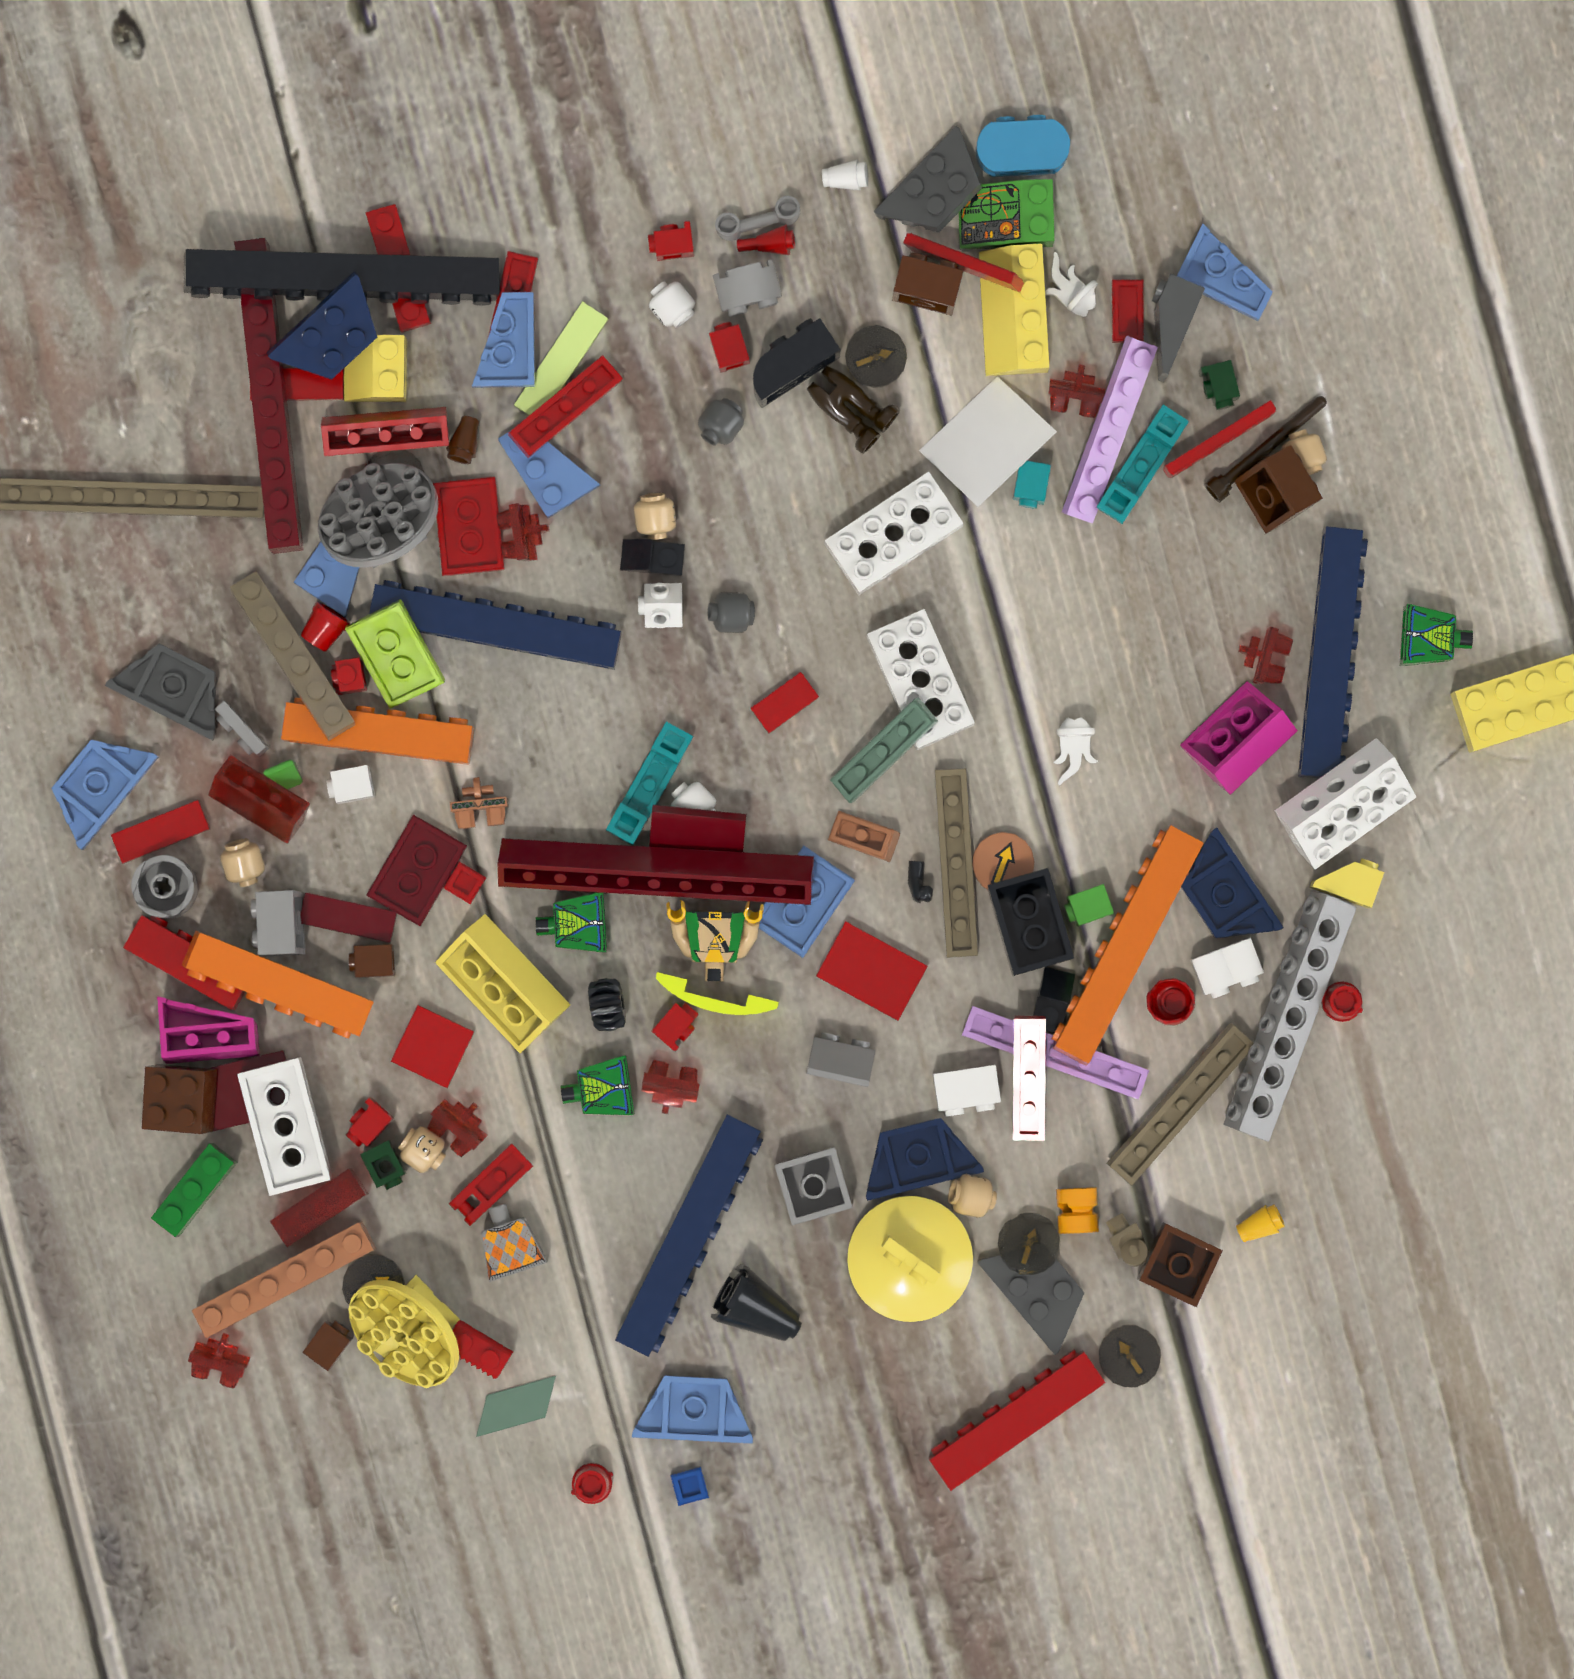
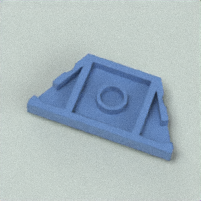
M90 740L51 788L74 835L78 848L81 850L86 848L159 758L156 754Z
M664 1375L632 1432V1438L753 1444L752 1434L727 1378Z

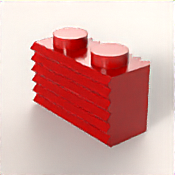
M459 1320L452 1331L457 1340L460 1360L465 1359L466 1363L470 1362L471 1366L476 1365V1369H481L482 1373L487 1372V1376L492 1375L493 1379L498 1378L512 1356L513 1351L464 1321Z

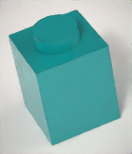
M1026 461L1018 469L1013 500L1019 501L1018 506L1037 509V504H1044L1051 465Z

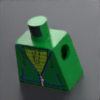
M1407 604L1403 607L1399 666L1448 662L1454 658V648L1472 649L1473 630L1456 629V615L1412 604Z
M599 892L553 903L554 916L536 917V935H555V946L557 948L607 953L604 893Z
M626 1055L577 1070L578 1083L561 1085L563 1104L581 1102L583 1114H635Z

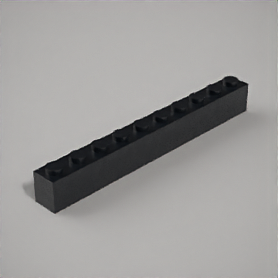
M186 249L184 253V293H191V297L208 298L210 294H223V298L238 299L241 298V294L254 295V298L259 300L273 299V295H285V299L292 301L304 300V296H317L318 301H323L355 271L359 276L366 301L367 298H379V301L382 303H396L398 299H411V303L426 304L429 303V299L442 300V304L456 305L460 304V300H471L474 305L485 306L490 305L491 301H496L499 296V258Z

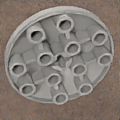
M371 463L363 470L349 478L340 480L336 484L335 490L328 497L320 512L318 533L321 543L332 558L348 566L375 568L394 561L427 539L426 535L433 526L438 512L439 503L436 489L429 477L414 466L403 463H384L379 465Z

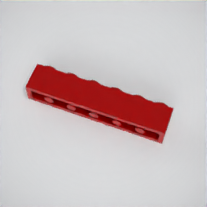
M1075 1349L1059 1359L1062 1365L1053 1371L1049 1367L1044 1369L1034 1377L1036 1383L1025 1389L1023 1385L1008 1395L1009 1402L1001 1407L997 1403L982 1413L984 1416L983 1420L976 1425L972 1421L956 1431L958 1434L956 1439L950 1443L945 1439L931 1449L933 1455L928 1457L929 1461L950 1491L1106 1383L1083 1350L1079 1353Z

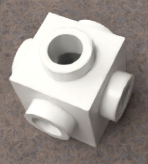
M682 583L644 584V596H638V614L645 615V628L682 627Z

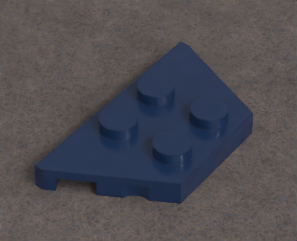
M354 271L267 352L268 357L329 379H333L377 338L358 274Z
M1218 828L1213 829L1181 886V889L1213 937L1223 938L1283 929V925Z
M942 1118L880 1132L866 1199L868 1201L957 1179L964 1174L974 1175L982 1173L984 1169Z

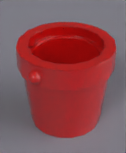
M317 601L300 635L315 647L327 652L343 631H346V625L351 623L332 608Z
M1344 981L1335 982L1326 988L1321 1005L1324 1013L1330 1019L1338 1022L1350 1021L1358 1013L1363 1012V1008H1361V993L1351 983Z
M597 1463L584 1464L573 1475V1490H571V1494L576 1495L579 1500L587 1504L600 1503L611 1492V1477H613V1473Z

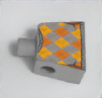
M506 1204L488 1209L494 1227L482 1231L481 1234L489 1282L548 1262L525 1217L512 1221Z

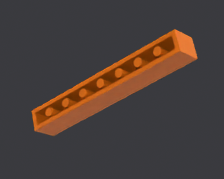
M1172 825L1167 828L1166 832L1160 829L1152 844L1153 847L1157 848L1152 859L1146 857L1138 871V874L1142 875L1138 886H1130L1123 900L1128 903L1123 914L1116 913L1109 927L1114 932L1108 942L1103 939L1095 953V956L1099 958L1095 968L1088 967L1080 984L1085 986L1080 997L1074 995L1066 1009V1012L1070 1013L1066 1024L1064 1025L1060 1022L1051 1038L1056 1041L1053 1047L1054 1050L1085 1066L1090 1063L1204 842Z

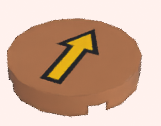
M1000 832L992 834L980 842L973 854L972 867L977 881L983 888L988 890V885L1032 873L1035 861L1032 850L1025 840L1015 834Z

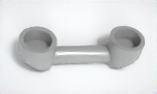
M784 196L776 202L775 211L743 220H739L733 213H723L716 219V232L722 239L734 241L743 232L771 224L780 223L788 226L799 218L800 204L796 198Z

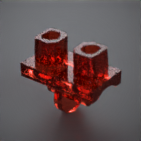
M1079 364L1077 373L1065 371L1063 380L1074 381L1075 383L1050 379L1048 394L1051 395L1050 408L1052 411L1067 412L1069 398L1081 400L1079 415L1095 418L1099 406L1102 404L1105 388L1082 385V383L1094 385L1095 376L1084 374L1085 365Z
M511 504L508 510L496 515L500 530L512 529L514 540L502 542L503 558L528 562L537 560L535 546L543 545L541 534L550 531L549 525H540L538 514L531 515L529 505Z
M1269 627L1267 629L1261 650H1258L1260 638L1254 636L1251 637L1249 647L1239 646L1238 652L1246 655L1244 667L1253 668L1255 658H1259L1252 682L1254 684L1262 685L1264 682L1270 684L1282 683L1286 667L1271 664L1270 660L1273 652L1289 656L1293 639L1279 634V629Z
M653 1060L648 1073L644 1072L641 1091L653 1094L652 1102L663 1104L662 1114L668 1115L670 1106L682 1108L684 1100L697 1102L700 1084L697 1083L696 1068L681 1067L679 1079L667 1077L669 1064Z
M444 1099L431 1113L433 1117L427 1129L439 1137L447 1129L457 1137L450 1147L460 1157L464 1156L471 1149L474 1151L488 1136L478 1127L482 1120L473 1114L479 1107L474 1102L467 1109L459 1101L453 1106Z
M223 1333L220 1341L211 1338L208 1339L207 1344L196 1341L193 1351L190 1352L188 1362L192 1363V1377L202 1380L208 1379L211 1369L222 1372L219 1383L222 1386L233 1389L240 1377H243L251 1357L238 1354L239 1347L228 1344L230 1335Z

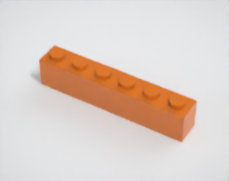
M294 698V703L286 702L281 740L285 742L470 764L474 727L467 725V719L449 717V723L436 721L437 716L418 713V719L405 717L406 712L387 710V715L375 714V708L356 706V711L348 710L355 721V726L328 741L301 698Z
M195 931L182 963L183 967L189 969L188 976L204 982L206 977H210L218 981L216 987L234 993L235 989L238 988L247 992L245 998L262 1005L266 999L276 1003L274 1009L292 1016L293 1011L305 1015L303 1021L317 1027H321L322 1022L334 1026L333 1033L348 1039L351 1033L360 1037L374 1003L370 999L199 931Z

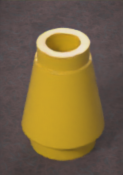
M1275 1204L1269 1207L1264 1205L1247 1219L1236 1225L1243 1242L1277 1234L1279 1229L1285 1227Z

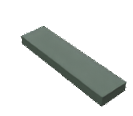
M915 698L830 781L849 803L855 802L922 738L938 720L919 698Z

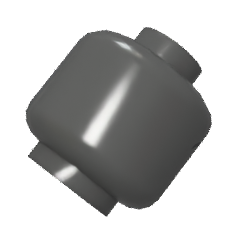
M727 398L710 402L698 419V426L702 431L701 437L707 443L714 446L717 443L723 445L731 443L744 425L742 409L735 402Z
M720 592L716 595L714 603L708 604V621H713L714 627L718 632L744 633L748 626H752L754 623V602L749 601L748 596L744 593Z

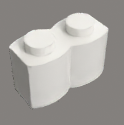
M1246 938L1191 959L1203 994L1208 995L1211 993L1213 999L1230 993L1229 986L1240 982L1242 987H1246L1259 982L1258 975L1264 973L1251 938Z

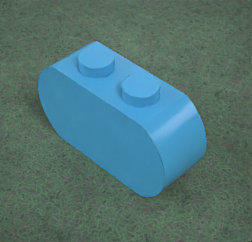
M1031 115L1025 121H1015V117L1011 116L996 118V122L986 125L979 134L976 145V159L981 169L991 177L1055 174L1064 166L1070 151V138L1062 124L1054 119H1046L1045 115Z

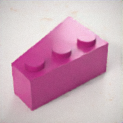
M157 996L161 1058L166 1064L260 1056L258 1025L253 1018L202 1008L193 1004H185Z

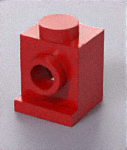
M690 221L684 222V228L678 229L677 224L663 225L659 227L660 231H653L654 234L648 235L650 253H656L657 261L694 257Z
M360 657L335 661V664L332 665L331 677L333 687L338 696L367 691L364 664Z
M675 1003L651 1032L676 1052L679 1046L675 1042L678 1039L684 1042L695 1030L692 1023L699 1014L686 1003L681 1007Z
M371 1097L365 1101L369 1106L367 1110L361 1107L349 1120L353 1125L345 1134L358 1147L362 1144L367 1147L370 1146L394 1119L392 1115Z

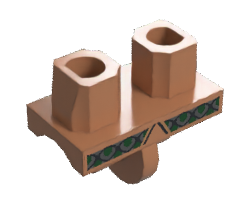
M480 777L473 778L474 787L462 788L463 797L475 796V800L450 802L451 812L455 813L459 829L476 828L474 811L486 810L488 826L505 825V808L509 807L508 798L482 799V795L494 794L493 785L481 786Z

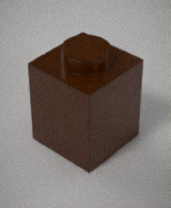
M394 945L354 946V953H349L350 972H355V978L395 976Z
M327 1320L302 1353L329 1371L352 1341V1338L348 1336L350 1330L337 1320H334L333 1323Z

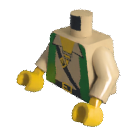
M680 900L681 908L677 911L672 910L670 902H668L666 909L671 923L673 939L682 954L692 958V962L705 963V981L723 982L724 963H737V959L745 957L757 940L764 905L761 904L758 912H753L749 909L750 901L746 903L744 912H687L683 900Z

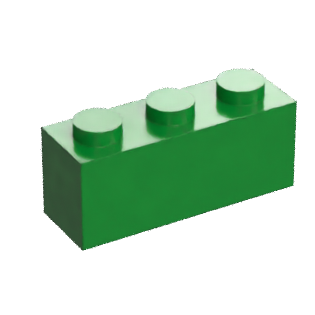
M209 1143L151 1219L175 1238L179 1237L238 1162L214 1143Z

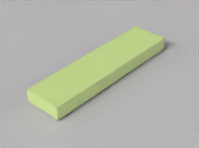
M582 301L535 372V387H525L514 406L530 415L565 387L609 319Z

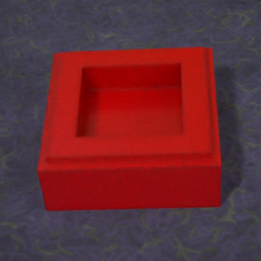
M459 861L444 889L471 905L487 878Z

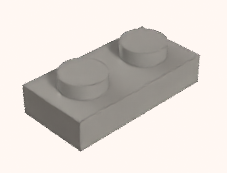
M223 701L215 708L220 714L216 720L228 733L233 729L241 737L237 743L249 756L254 752L257 756L261 757L269 749L226 701Z

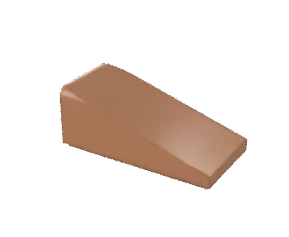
M838 811L828 840L890 862L900 833Z

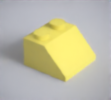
M377 335V338L344 368V402H406L407 339L405 335Z

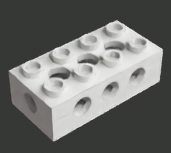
M927 472L827 538L824 544L859 596L961 529L964 523L930 472ZM918 509L924 510L928 515V520L923 524H917L912 520L911 513ZM889 527H897L902 531L903 536L898 541H891L885 536V531ZM863 544H871L876 548L877 553L872 558H864L860 555L859 548Z
M925 609L867 634L868 642L899 712L915 698H919L924 704L934 700L940 703L942 707L941 714L935 716L938 722L914 744L916 750L974 726L973 717ZM904 644H911L916 648L917 655L912 659H905L900 655L899 648ZM917 672H923L929 677V684L924 688L916 687L912 682V676Z
M1375 738L1277 808L1275 813L1297 851L1314 869H1317L1416 798V795L1395 757Z
M298 1057L237 1074L269 1196L331 1180L333 1176L302 1058ZM273 1087H279L284 1091L285 1100L282 1104H275L271 1101L269 1093ZM280 1118H288L292 1121L293 1131L291 1134L285 1135L278 1130L277 1124ZM289 1148H295L300 1152L301 1161L299 1164L292 1165L286 1160L285 1154Z

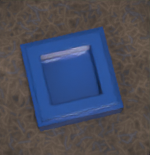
M701 1467L670 1475L678 1506L709 1498Z

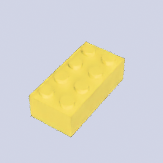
M1574 654L1451 693L1450 695L1469 753L1573 721Z

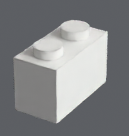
M996 1065L933 1074L938 1111H945L946 1117L964 1114L963 1108L976 1106L977 1112L994 1110V1103L1001 1102Z

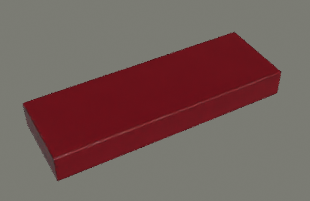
M305 893L300 916L301 924L391 943L397 913Z

